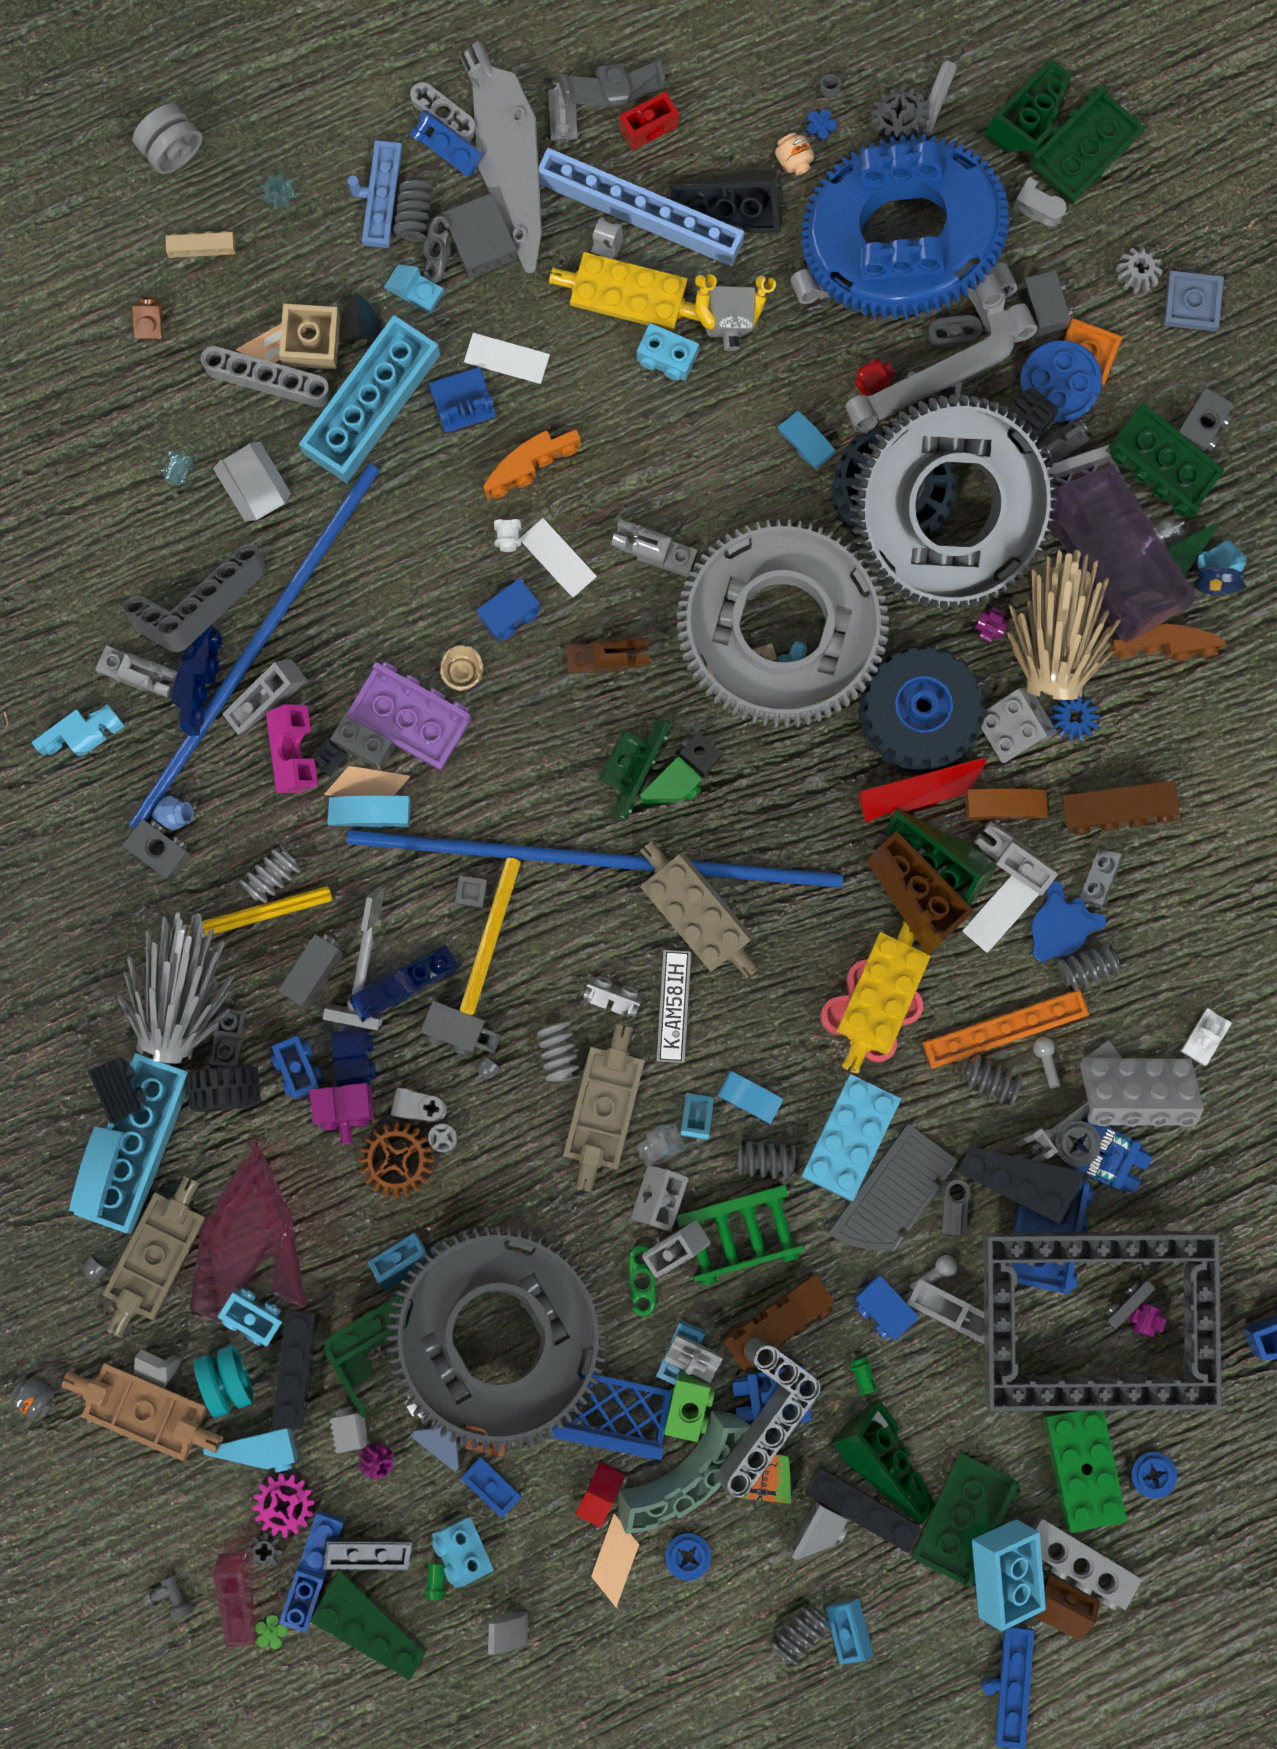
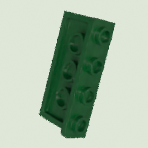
M1106 84L1099 90L1095 87L1086 97L1085 101L1087 102L1081 108L1076 106L1068 115V121L1063 126L1061 124L1057 125L1050 133V139L1047 143H1042L1031 153L1033 159L1030 167L1072 205L1146 129L1144 125L1107 93L1109 87Z
M1144 402L1136 407L1106 449V452L1111 455V459L1117 465L1126 467L1132 472V477L1135 480L1145 483L1152 489V493L1157 498L1166 500L1173 506L1176 514L1186 518L1198 514L1200 511L1198 507L1225 471Z
M958 1452L910 1557L971 1588L974 1583L976 1584L972 1539L1007 1523V1509L1010 1504L1014 1505L1021 1491L1018 1488L1019 1482Z

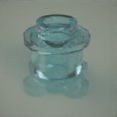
M168 450L169 461L166 468L161 470L162 475L165 476L164 480L175 486H179L180 483L185 484L187 482L185 478L189 469H194L195 464L192 463L193 460L191 458Z

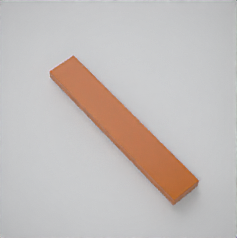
M1079 989L1078 991H1072L922 1042L930 1068L933 1069L1089 1016V1012Z

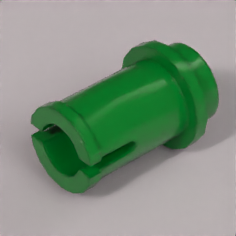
M867 1356L850 1361L852 1365L850 1371H854L860 1395L878 1390L870 1369L872 1363L868 1361Z
M428 1563L427 1590H424L426 1599L443 1600V1595H446L447 1591H444L445 1564Z

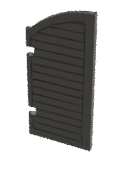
M907 1124L828 1234L841 1242L857 1248L868 1250L891 1249L895 1252L904 1239L897 1232L901 1227L910 1231L941 1188L938 1184L934 1183L936 1178L940 1176L947 1180L959 1161L911 1125Z

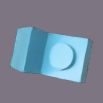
M399 264L384 286L385 289L431 314L444 293L442 287L422 277L419 268Z

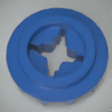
M1146 1452L1141 1457L1136 1458V1462L1131 1468L1132 1483L1137 1491L1147 1498H1163L1171 1493L1176 1485V1467L1172 1460L1162 1453ZM1150 1464L1156 1471H1165V1473H1161L1157 1477L1158 1482L1156 1483L1158 1487H1156V1484L1151 1479H1143V1477L1150 1473Z
M693 1533L679 1534L670 1541L665 1553L666 1564L670 1572L677 1578L687 1581L695 1580L703 1576L708 1570L711 1563V1551L702 1537ZM696 1546L693 1557L698 1562V1565L688 1561L681 1567L683 1555L678 1549L680 1548L682 1551L688 1552Z

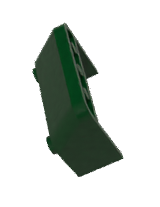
M398 1296L334 1333L325 1342V1354L362 1418L371 1412L370 1407L357 1387L369 1378L372 1370L365 1354L387 1342L385 1337L393 1335L394 1331L387 1329L386 1325L395 1323V1320L388 1317V1314L397 1313L398 1309L394 1308L391 1303L394 1301L400 1302L401 1298ZM411 1299L409 1300L411 1301V1304L407 1313V1318L405 1326H403V1329L408 1327L410 1313L414 1304ZM452 1335L453 1345L462 1359L465 1354L454 1335Z

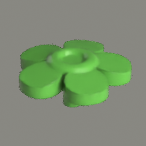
M275 1615L268 1616L266 1623L260 1621L255 1626L256 1633L263 1634L257 1639V1644L261 1648H266L269 1644L272 1649L280 1648L283 1644L280 1637H284L288 1633L287 1626L278 1625L279 1618Z

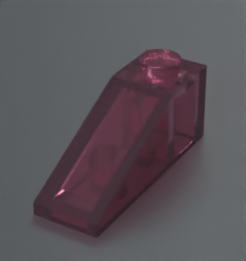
M248 1552L219 1553L213 1578L226 1647L255 1645L252 1574Z

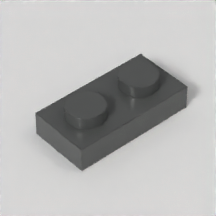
M1135 1280L1125 1290L1127 1295L1120 1303L1117 1300L1114 1301L1106 1309L1105 1313L1107 1316L1103 1321L1110 1328L1117 1329L1155 1288L1147 1280H1141L1140 1282Z

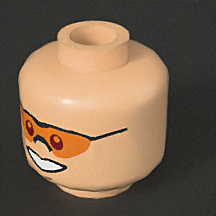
M791 133L777 142L778 147L775 150V155L786 173L795 172L798 176L811 168L809 164L813 161L815 155L805 136Z

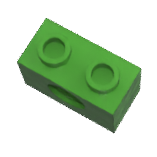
M682 1372L677 1373L664 1435L698 1442L700 1433L705 1434L709 1417L704 1416L706 1406L712 1407L715 1390L710 1389L711 1383L695 1375H688ZM686 1403H694L698 1409L694 1412H688L683 1406Z

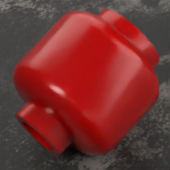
M875 358L858 368L856 371L857 378L853 380L862 395L870 396L892 386V377L895 376V373L888 362L883 364L879 359Z

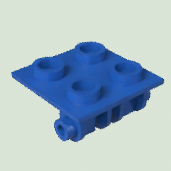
M480 367L429 383L445 433L496 417L493 402L488 393Z

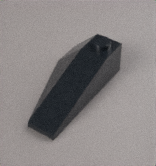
M780 169L752 170L670 184L672 201L721 222L744 228L746 232L753 234L780 233L783 192Z

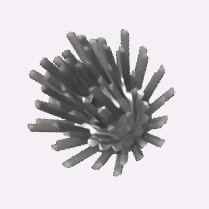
M179 911L175 914L172 928L170 923H167V918L163 916L158 975V944L156 939H153L151 947V933L146 930V966L142 967L146 1015L133 959L130 956L127 957L132 982L128 973L123 971L135 1013L129 1001L123 1000L121 996H117L138 1037L137 1051L141 1055L143 1051L153 1054V1060L158 1062L181 1063L182 1058L187 1056L188 1059H191L194 1047L219 1025V1021L230 1010V1008L223 1009L205 1027L231 991L225 990L232 982L234 975L228 977L210 1005H206L204 1008L217 984V979L212 980L220 961L218 959L223 949L224 941L219 943L217 951L213 953V948L209 947L214 929L209 930V933L203 938L204 929L200 914L192 916L190 929L188 925L182 926Z

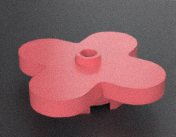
M867 960L856 962L848 971L847 987L849 995L830 999L821 1010V1023L826 1031L833 1035H843L836 1030ZM917 991L901 1026L912 1024L922 1014L923 1001ZM897 1038L888 1055L871 1050L866 1053L865 1059L875 1063L888 1060L896 1051Z

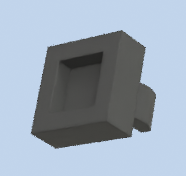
M459 876L455 904L483 908L487 880Z

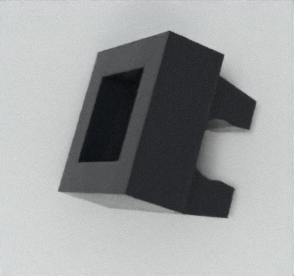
M326 738L309 759H315V766L331 778L348 759V756Z

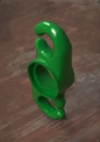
M645 1245L633 1247L628 1255L629 1279L633 1293L632 1302L637 1303L641 1298H646L649 1301V1306L645 1310L640 1309L637 1305L632 1307V1311L640 1317L651 1315L657 1304L655 1277L646 1262L640 1264L635 1259L639 1252L645 1253L650 1249ZM644 1272L650 1276L651 1283L648 1288L639 1289L635 1286L634 1278L638 1273Z

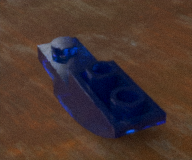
M213 625L209 626L188 646L179 666L173 687L171 701L181 709L179 727L189 736L200 735L201 726L204 724L203 700L207 697L205 684H215L216 674L220 670L218 651L222 646V636Z
M445 944L401 967L397 972L351 995L348 1000L363 1023L416 996L457 971L460 967Z

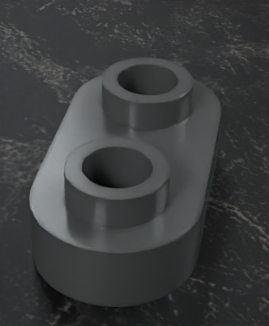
M972 315L939 318L931 323L928 330V339L932 345L940 348L970 345L980 338L982 324L978 318ZM970 329L972 334L966 335L963 330ZM944 332L946 337L939 338L936 333Z

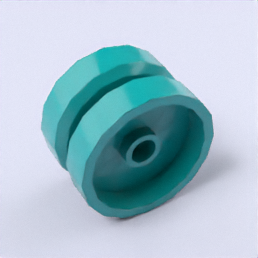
M234 1344L218 1350L217 1360L210 1354L194 1359V1370L199 1389L209 1412L214 1418L230 1413L232 1403L239 1409L255 1403L248 1371Z

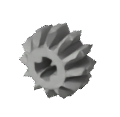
M1141 247L1139 253L1134 248L1130 249L1128 255L1123 254L1121 256V263L1116 267V272L1120 273L1117 277V282H1126L1123 287L1124 290L1132 287L1134 295L1139 292V289L1147 293L1150 290V286L1156 287L1159 282L1158 278L1163 273L1162 269L1158 268L1161 265V259H1153L1154 251L1150 252L1149 255L1146 254L1145 247Z

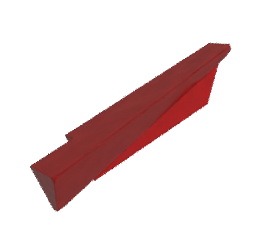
M986 758L861 791L857 798L865 823L871 822L887 813L892 817L897 809L910 812L965 795L967 790L973 788L986 763Z

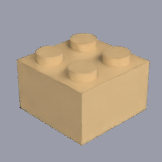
M283 304L279 352L283 366L337 369L340 329L338 307Z

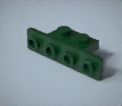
M657 719L646 741L627 731L621 732L598 779L620 792L609 817L616 820H624L632 812L634 807L633 801L637 793L645 785V776L649 768L653 767L656 763L657 752L661 744L669 736L668 729L671 722L668 720Z

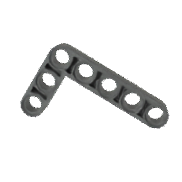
M251 543L244 544L237 548L170 612L140 595L128 598L123 604V611L137 632L172 652H180L191 645L265 574L267 567L257 546Z
M753 1338L746 1343L744 1347L745 1357L754 1366L780 1384V1386L718 1471V1482L735 1497H742L751 1490L820 1392V1384L816 1378L762 1338ZM765 1349L764 1355L757 1359L759 1352ZM786 1365L785 1370L778 1375L780 1368ZM806 1381L805 1386L799 1390L801 1383ZM789 1404L788 1410L782 1413L783 1408ZM772 1428V1432L765 1437L766 1432ZM755 1452L754 1457L748 1460L749 1455ZM738 1475L737 1481L731 1484L732 1479Z

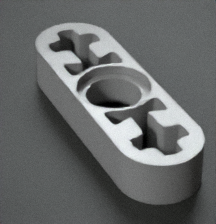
M420 82L412 87L410 96L412 104L420 112L427 110L438 117L436 110L442 106L448 107L451 110L450 115L446 118H438L466 140L470 141L474 138L475 122L470 115L428 83ZM419 93L422 94V95H424L425 93H427L428 100L433 103L432 106H431V108H430V103H429L426 99L422 98V99H420V101H419V99H418V94H419ZM457 123H459L461 126H465L466 124H468L469 131L462 130L461 132H459V126Z

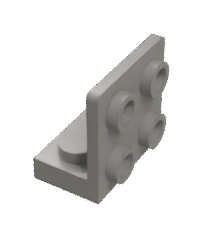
M1027 687L1019 688L985 710L981 729L1002 763L1008 762L1039 741L1048 739L1058 733L1036 696L1026 691Z

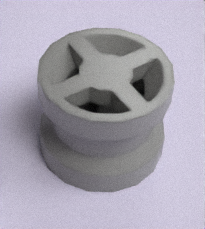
M438 1124L430 1130L428 1140L433 1149L439 1152H448L456 1146L458 1136L453 1127L447 1124Z

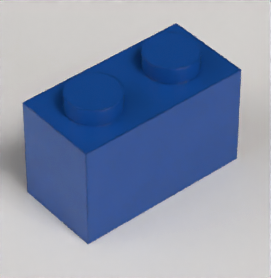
M519 578L478 608L476 612L478 618L498 642L502 638L503 640L511 638L517 632L516 628L524 622L529 624L539 616L538 612L541 609L540 603Z
M880 1275L872 1279L853 1298L857 1302L854 1308L865 1319L870 1316L877 1323L874 1329L884 1340L890 1337L893 1341H896L919 1318Z

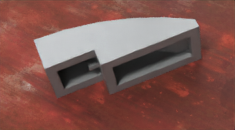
M919 1279L907 1305L984 1345V1312Z
M505 1611L504 1615H492L489 1622L488 1654L504 1653L526 1644L528 1634L527 1611Z

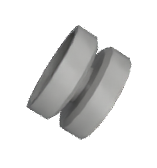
M171 103L165 104L148 114L137 126L132 141L142 155L147 156L149 163L158 173L167 174L181 168L196 154L201 146L203 136L197 127L188 121L186 114L180 107Z

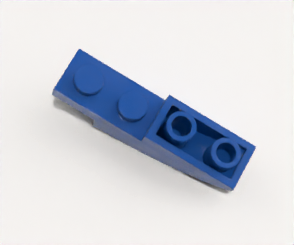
M320 1510L317 1511L279 1624L304 1633L307 1632L329 1569H323L322 1566L325 1538H339L345 1519Z

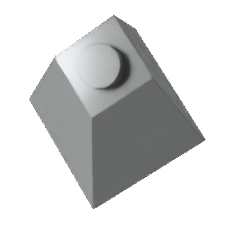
M815 1500L788 1550L791 1557L799 1560L834 1546L837 1540L842 1541L849 1529V1526L846 1525L848 1519Z

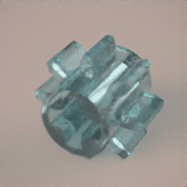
M282 173L275 177L269 175L267 185H261L262 191L267 193L263 196L265 203L272 201L275 209L283 205L289 207L288 202L290 198L296 197L294 190L291 189L294 186L292 180L288 179L285 181Z

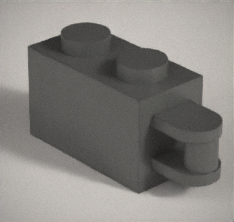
M432 1001L420 1031L426 1035L425 1041L440 1046L442 1042L452 1045L451 1051L466 1056L468 1052L474 1054L476 1048L494 1054L501 1035L484 1029L486 1026L484 1020ZM482 1033L489 1036L486 1045L479 1043Z

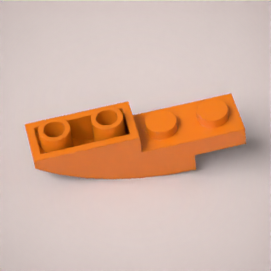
M575 429L552 440L546 430L521 444L489 476L483 486L486 498H500L506 495L511 488L528 486L536 478L534 467L542 468L551 464L553 459L561 455L568 457L575 454L578 448L581 447V438L577 430Z

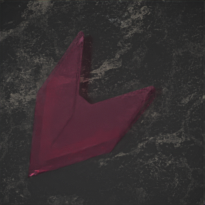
M256 1141L249 1148V1151H251L250 1157L243 1166L239 1165L216 1204L219 1205V1208L211 1221L207 1219L201 1228L190 1309L219 1323L222 1320L218 1318V1315L235 1287L239 1290L242 1287L245 1288L263 1257L276 1255L272 1293L300 1307H306L291 1212L259 1143Z

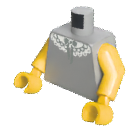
M709 273L707 274V281L705 276L698 275L696 277L695 283L700 287V290L697 291L695 315L706 328L708 336L723 337L725 351L740 349L739 337H743L755 327L767 299L765 294L772 292L776 287V281L770 277L767 285L764 286L766 277L763 275L757 277L756 286L759 289L755 292L753 287L716 286V277Z

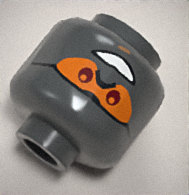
M37 1376L30 1377L29 1379L24 1377L11 1394L14 1398V1408L29 1419H36L41 1414L46 1417L56 1404L52 1400L55 1394L54 1388Z

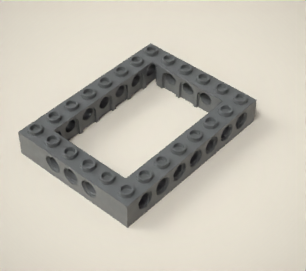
M1213 1231L983 1233L985 1405L989 1411L1221 1409L1218 1234ZM1168 1261L1172 1264H1179V1261H1183L1185 1374L1017 1376L1018 1363L1015 1361V1341H1018V1335L1015 1333V1312H1018V1306L1015 1304L1014 1283H1017V1273L1012 1268V1263L1034 1265V1263L1054 1262L1057 1265H1063V1262H1083L1086 1265H1092V1262H1112L1115 1265H1121V1262H1141L1144 1265H1150V1262Z

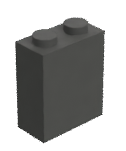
M492 193L477 195L470 202L463 205H452L443 212V216L450 221L451 226L447 230L468 279L518 260L517 249Z
M315 934L278 992L309 1011L345 955L340 951L342 946L326 934L322 938Z

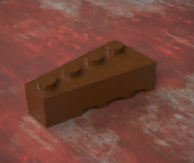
M1175 780L1063 796L1067 830L1069 832L1074 831V835L1089 834L1092 829H1102V831L1106 832L1118 830V827L1122 826L1137 828L1152 823L1168 824L1181 821Z
M813 1274L722 1338V1341L743 1370L748 1367L750 1370L755 1366L746 1359L744 1354V1347L750 1339L762 1338L779 1350L787 1344L785 1339L792 1334L798 1336L810 1327L807 1323L815 1317L821 1320L833 1310L830 1306L835 1302L816 1274ZM765 1349L759 1352L757 1359L764 1355Z

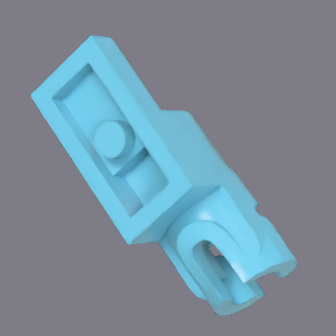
M108 704L89 714L87 720L78 710H75L32 741V744L38 752L45 756L46 754L51 755L57 752L62 747L61 743L66 741L76 755L81 756L89 753L107 740L104 732L105 729L115 734L124 727V724Z

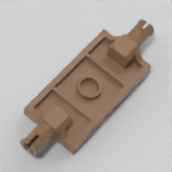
M108 1363L103 1364L99 1375L95 1379L89 1380L72 1371H68L64 1378L70 1381L62 1382V1388L82 1395L83 1399L86 1400V1407L81 1416L82 1418L181 1461H186L193 1444L210 1450L212 1453H217L220 1448L217 1444L223 1441V1436L201 1428V1423L208 1409L206 1405Z

